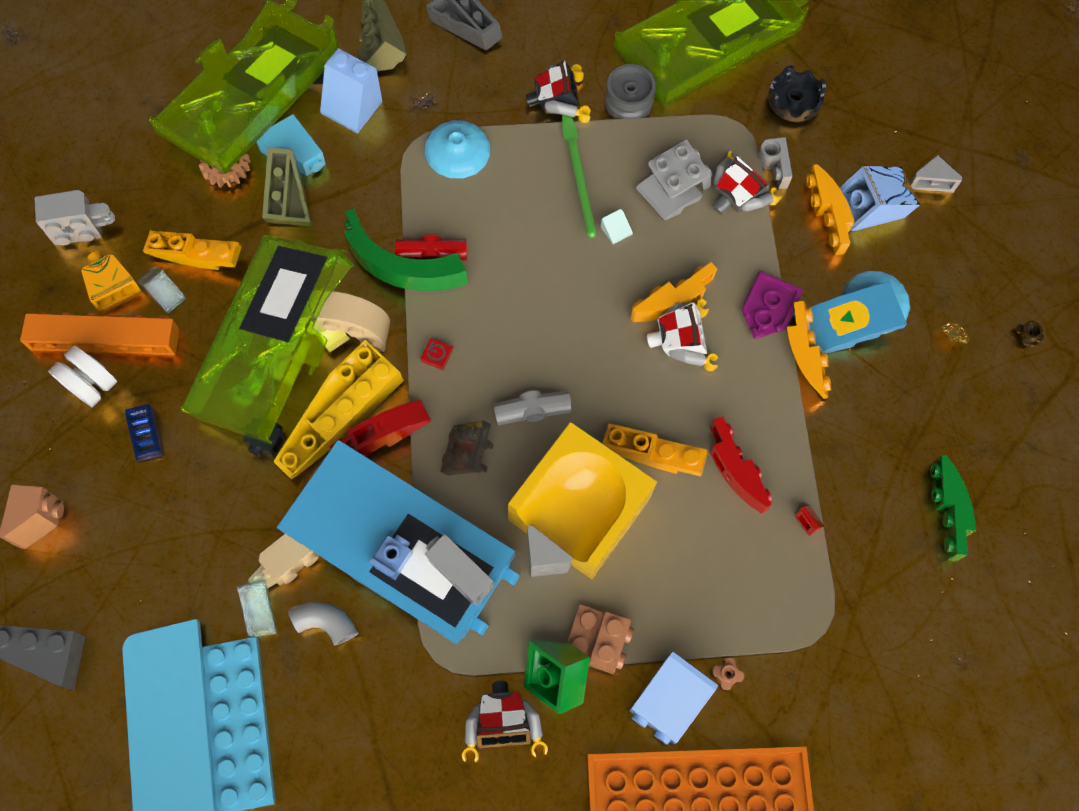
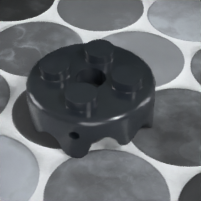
M789 65L777 77L773 78L768 92L769 105L779 117L791 122L810 120L817 115L823 105L826 82L824 79L817 80L810 70L796 72L794 66ZM791 95H797L801 100H794L791 98Z

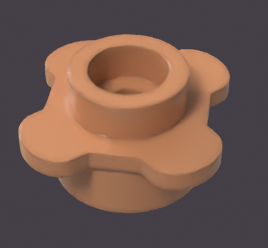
M727 658L725 663L720 666H714L712 669L713 675L721 683V688L724 690H730L734 683L744 680V673L738 670L736 661L733 658ZM727 671H729V672L731 673L730 676H727V675H726V672H727Z

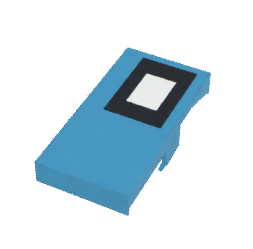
M339 440L277 526L281 532L350 575L379 596L406 611L457 646L464 639L470 628L482 636L485 634L489 625L477 617L501 579L515 586L520 578V575L509 568L510 563L515 558V551ZM445 534L493 580L494 588L476 607L425 556V553L428 551L426 549L427 545L436 536L441 538ZM398 535L410 543L408 548L412 550L413 554L397 579L394 580L373 567L369 562L374 558L387 536L394 539ZM390 550L387 553L389 559H393L397 555L396 550Z

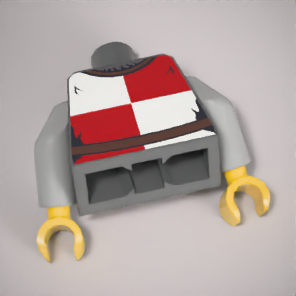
M729 151L727 157L716 168L714 177L715 192L720 198L712 205L713 208L722 215L730 206L740 213L743 210L748 212L763 208L769 204L776 205L782 198V195L777 197L773 194L777 189L773 187L769 191V183L747 165L740 156L736 155L735 158H732L733 152Z

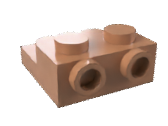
M580 604L567 644H572L590 657V667L614 674L616 668L622 669L626 654L621 651L624 642L630 643L634 628L629 627L631 620L607 611L603 613Z

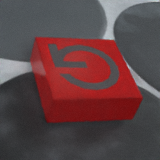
M430 338L420 360L422 363L444 370L453 351V346Z

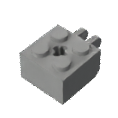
M80 190L35 197L36 223L54 245H68L72 242L92 241L93 239L102 238L101 226L112 224L115 220V215L110 211V207L107 204H91Z

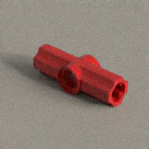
M428 234L424 235L421 239H396L395 255L400 257L427 260L458 253L461 261H467V239H442L438 235Z

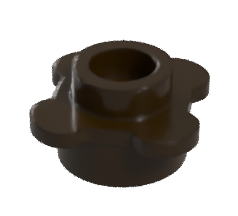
M1033 320L1028 321L1024 325L1018 324L1015 328V331L1020 334L1022 344L1026 346L1035 341L1041 342L1044 339L1041 325Z

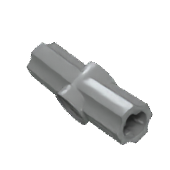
M528 391L521 394L519 398L493 403L498 426L523 420L527 423H533L543 420L546 416L571 412V399L567 391L541 394L539 391Z

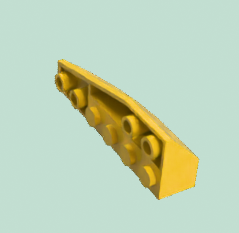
M364 340L328 375L273 462L290 479L296 477L331 449V445L346 437L348 429L367 418L404 381L400 371L370 343Z

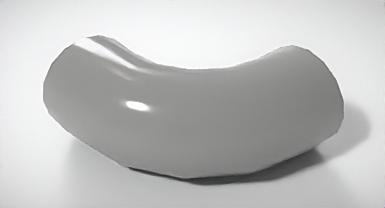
M311 601L288 609L289 617L298 633L310 628H320L328 633L334 645L342 644L358 635L355 625L346 612L331 603Z

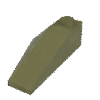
M364 0L361 13V23L364 24L362 33L359 34V41L362 42V47L357 51V58L375 67L377 71L393 69L404 60L406 55L402 35L385 0Z

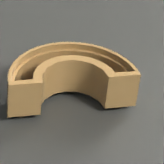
M314 291L308 299L295 331L301 334H313L322 329L329 331L338 330L356 337L361 343L366 340L378 352H384L390 327V318L380 307L360 297L333 291Z

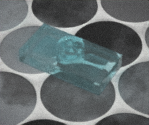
M266 580L239 585L238 593L249 638L276 633L277 629Z

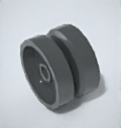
M625 64L613 70L607 79L605 108L608 114L614 119L646 118L652 110L656 91V81L652 73L645 67L636 64Z

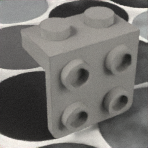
M687 139L649 161L650 170L669 198H675L699 184L703 191L711 187L712 172L706 164H703L699 152L695 147L692 148Z

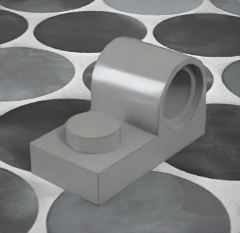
M786 137L767 139L762 143L758 153L762 168L767 170L773 169V178L777 180L778 189H787L793 176Z

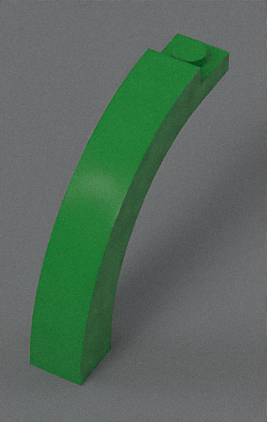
M354 208L345 211L347 221L344 222L347 231H344L347 245L358 263L376 278L393 286L415 291H442L468 284L467 272L458 253L427 260L409 259L394 255L376 245L368 237L360 224Z

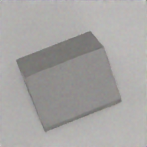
M530 525L527 530V546L531 577L568 573L571 569L573 557L534 526Z

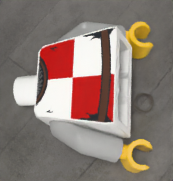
M699 299L696 304L694 302H677L670 307L663 316L658 318L660 331L647 334L650 348L662 345L665 353L672 359L691 365H703L705 370L709 372L714 371L718 366L712 365L709 360L716 361L718 356L710 354L708 357H705L704 355L707 354L701 318L705 317L709 311L708 308H702L707 303L706 300Z

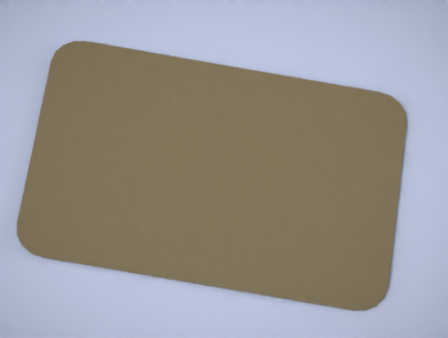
M710 114L592 120L587 123L574 121L578 130L576 141L596 229V236L594 238H589L586 232L568 142L563 138L562 122L478 126L486 133L490 142V157L484 168L475 175L466 178L445 177L435 172L428 165L424 156L425 142L432 131L426 132L412 141L403 154L400 168L403 239H421L424 235L428 234L438 235L442 239H467V261H462L466 269L468 279L467 285L442 291L405 289L409 402L421 400L432 421L411 434L412 484L420 492L515 551V558L510 563L509 568L520 575L515 586L501 579L478 615V619L489 625L483 636L470 628L464 639L457 646L418 620L422 644L435 663L452 673L472 676L525 672L529 641L536 639L567 643L580 604L603 613L607 611L631 620L629 627L634 628L630 643L624 642L621 652L625 653L626 657L623 664L665 661L672 652L682 659L688 660L791 652L809 647L827 632L835 615V591L824 527L809 536L795 517V514L802 507L811 506L823 523L795 357L789 342L787 328L786 330L754 340L741 311L759 271L781 280L769 205L748 212L743 210L740 213L730 206L722 215L712 206L720 198L715 192L714 177L716 168L727 157L729 151L733 152L732 158H735L736 155L740 156L747 165L764 179L762 163L758 157L759 148L753 134L743 124L727 116ZM687 139L692 148L695 147L699 152L703 164L710 168L713 175L711 177V187L703 191L699 184L695 185L703 194L700 201L685 207L681 214L665 221L639 193L636 187L653 174L649 168L650 160ZM621 209L633 234L612 245L601 228V220ZM712 262L717 267L714 279L704 286L706 290L703 299L707 303L702 308H708L709 311L705 317L701 318L707 354L704 355L705 357H708L710 354L718 356L716 361L709 360L712 365L718 366L714 371L709 372L704 369L703 365H691L672 359L665 353L662 345L650 348L647 334L660 331L658 320L632 322L630 318L632 306L638 300L648 298L652 290L657 286H664L670 282L675 287L680 280L689 279L699 266L705 267ZM430 338L453 346V351L444 370L422 363L420 360ZM528 391H539L541 394L567 391L571 399V412L546 416L543 420L533 423H527L523 420L498 426L493 403L519 398L521 394ZM723 416L725 422L731 425L733 441L736 446L740 447L743 454L742 462L752 459L754 465L760 468L762 484L764 488L769 490L772 497V506L767 512L761 514L741 499L729 486L715 465L710 454L713 445L716 444L710 429L715 418ZM570 422L600 443H603L608 424H614L657 434L659 439L707 449L708 455L702 476L678 471V474L624 458L656 480L657 484L650 500L595 577L591 580L573 566H571L570 571L566 574L531 577L527 533L508 520V503Z

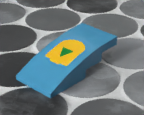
M890 281L848 293L810 307L813 313V322H810V330H814L816 345H812V347L820 346L823 353L826 352L827 354L854 347L856 343L878 338L882 333L901 329L907 325ZM794 314V315H793V318H794V321H795V324H796V317H795V314Z

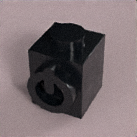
M261 418V420L254 419L252 424L246 427L243 433V441L250 453L261 457L263 454L275 459L286 440V436L282 431L283 427L279 423L268 418Z

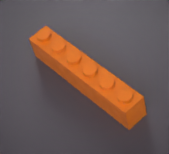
M36 312V314L25 315L20 341L29 350L67 352L74 345L84 352L176 355L180 329L173 319L166 316L147 318L142 315L122 317L111 314L108 317L91 313L80 316L71 313L52 315L46 312Z

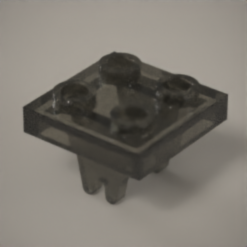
M481 420L454 425L449 433V442L446 452L442 457L440 472L447 476L473 472L480 473L481 471L487 472L488 467L481 463L484 450H487V448L493 449L494 443L487 440L491 424Z

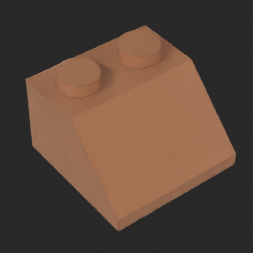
M11 485L0 528V538L20 549H27L58 526L59 518L64 513L63 501L44 487Z

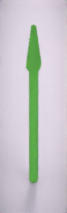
M562 115L563 138L568 142L586 232L589 238H594L596 236V229L576 141L578 130L571 116Z

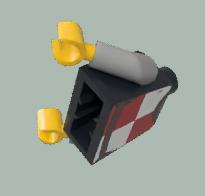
M566 60L556 65H550L543 73L535 77L536 91L526 94L528 105L533 107L540 104L547 114L555 113L571 117L576 115L578 116V121L582 123L589 122L590 108L582 106L580 109H577V106H580L576 82L583 80L584 72L581 71L582 67L579 64H574L570 68Z
M506 681L494 682L492 684V693L482 695L480 704L475 705L467 717L465 723V743L467 748L462 753V759L465 762L468 750H472L475 753L476 762L480 756L478 748L531 744L530 752L536 757L534 748L536 745L541 744L546 755L548 747L541 741L543 732L538 712L528 701L522 700L520 692H509Z

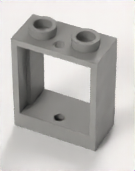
M445 534L441 538L436 536L427 545L426 549L428 551L425 553L428 561L475 607L494 588L493 580Z

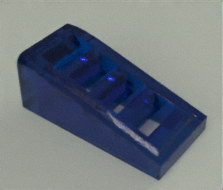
M146 404L126 409L125 415L136 461L139 462L163 456L156 414L152 406ZM149 425V428L138 430V427ZM148 435H151V436H152V438H148V439H144V440H140V439H139L140 437H144V436H148ZM154 445V448L141 451V447Z

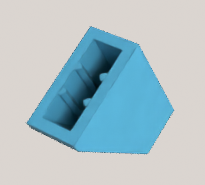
M293 114L254 136L260 152L265 155L268 153V147L291 149L296 155L300 173L306 176L319 171L326 165L323 152Z

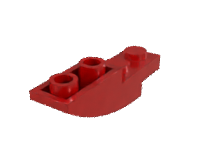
M417 400L384 411L347 430L348 436L339 441L363 456H367L385 444L389 447L432 421L423 402Z
M723 416L715 418L710 426L716 444L713 445L710 451L715 465L729 486L741 499L761 514L767 512L772 506V497L769 490L764 488L762 484L760 468L754 465L752 459L742 462L743 454L740 447L736 446L733 441L731 425L725 422Z

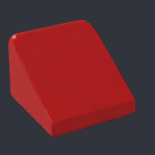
M804 506L795 514L796 519L809 536L824 527L811 506Z

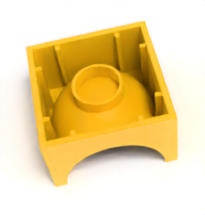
M570 422L508 503V520L525 533H527L530 525L534 526L573 557L571 566L592 580L650 500L657 481Z

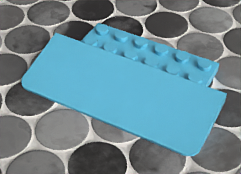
M198 619L129 636L125 640L122 650L133 811H243L276 804L258 638L252 637L202 647L200 620Z

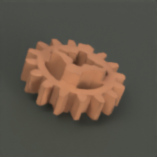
M219 140L217 146L211 143V149H204L205 156L199 157L201 161L199 168L204 179H208L211 185L217 182L220 188H222L224 183L231 187L233 181L239 184V178H246L245 171L251 170L249 166L251 160L245 147L241 148L238 142L233 145L231 140H228L226 144Z

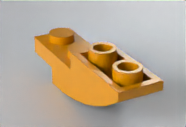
M815 164L806 176V184L812 194L811 206L815 207L816 216L824 215L825 226L829 228L830 232L829 244L833 247L834 254L843 255L850 245L848 232L854 224V218L841 189L824 169Z
M150 231L143 252L182 265L219 270L220 266L236 267L242 246L238 242L196 239L189 233Z
M710 262L705 267L699 266L689 279L680 280L675 287L670 282L664 286H657L652 290L648 298L645 300L640 299L632 306L630 319L632 322L658 320L660 316H663L677 302H694L696 304L699 299H703L706 290L704 286L714 279L717 267Z
M804 301L794 302L796 326L787 327L792 352L799 368L812 387L823 399L828 398V391L832 389L830 376H826L825 367L829 366L828 356L826 352L823 353L820 346L812 347V345H816L815 332L810 330V322H813L812 309L808 308Z
M608 424L602 443L619 456L678 474V471L702 476L708 455L707 449L659 439L657 434L614 424Z

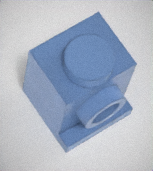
M398 535L394 539L387 536L369 563L382 573L396 580L413 554L412 550L408 548L410 543ZM390 550L397 551V555L393 559L387 557V553Z

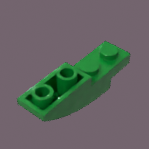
M941 455L931 464L930 475L934 478L931 498L935 502V510L945 511L943 514V526L946 527L944 550L947 552L948 560L958 561L968 555L967 536L976 531L975 515L962 477L949 457Z

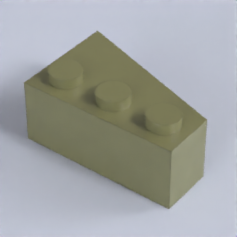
M268 147L262 218L267 223L313 227L296 155L291 149Z

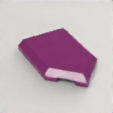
M759 271L741 310L754 340L786 330L795 310L794 302L799 301L803 289Z

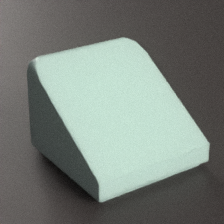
M621 209L601 220V228L612 245L633 234Z

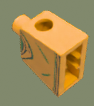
M95 251L88 255L90 264L83 267L81 272L89 299L99 312L141 291L134 279L114 255L110 254L103 257L100 251Z

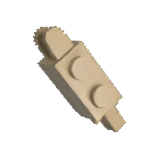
M284 534L260 553L259 562L261 566L248 581L258 593L263 592L276 583L279 586L283 583L288 584L296 578L297 572L304 566L309 567L316 562L318 555Z

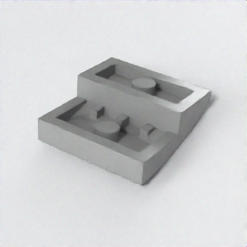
M654 174L636 187L639 193L665 221L681 214L685 207L700 201L703 196L694 186L675 198H669Z

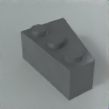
M433 0L426 5L428 15L433 23L485 51L503 38L499 22L478 0Z
M0 625V659L58 686L74 690L86 636L75 631Z

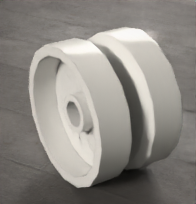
M73 345L64 355L65 359L74 368L71 369L62 362H56L48 372L75 396L93 408L101 400V396L92 385H96L103 391H109L117 383V380L96 359Z

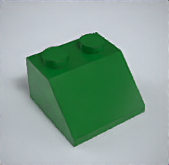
M532 639L528 645L524 688L558 714L577 707L584 702L590 657L572 644Z

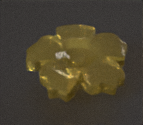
M949 322L942 326V331L948 333L950 341L957 342L959 340L965 344L969 342L968 333L963 328H960V326Z

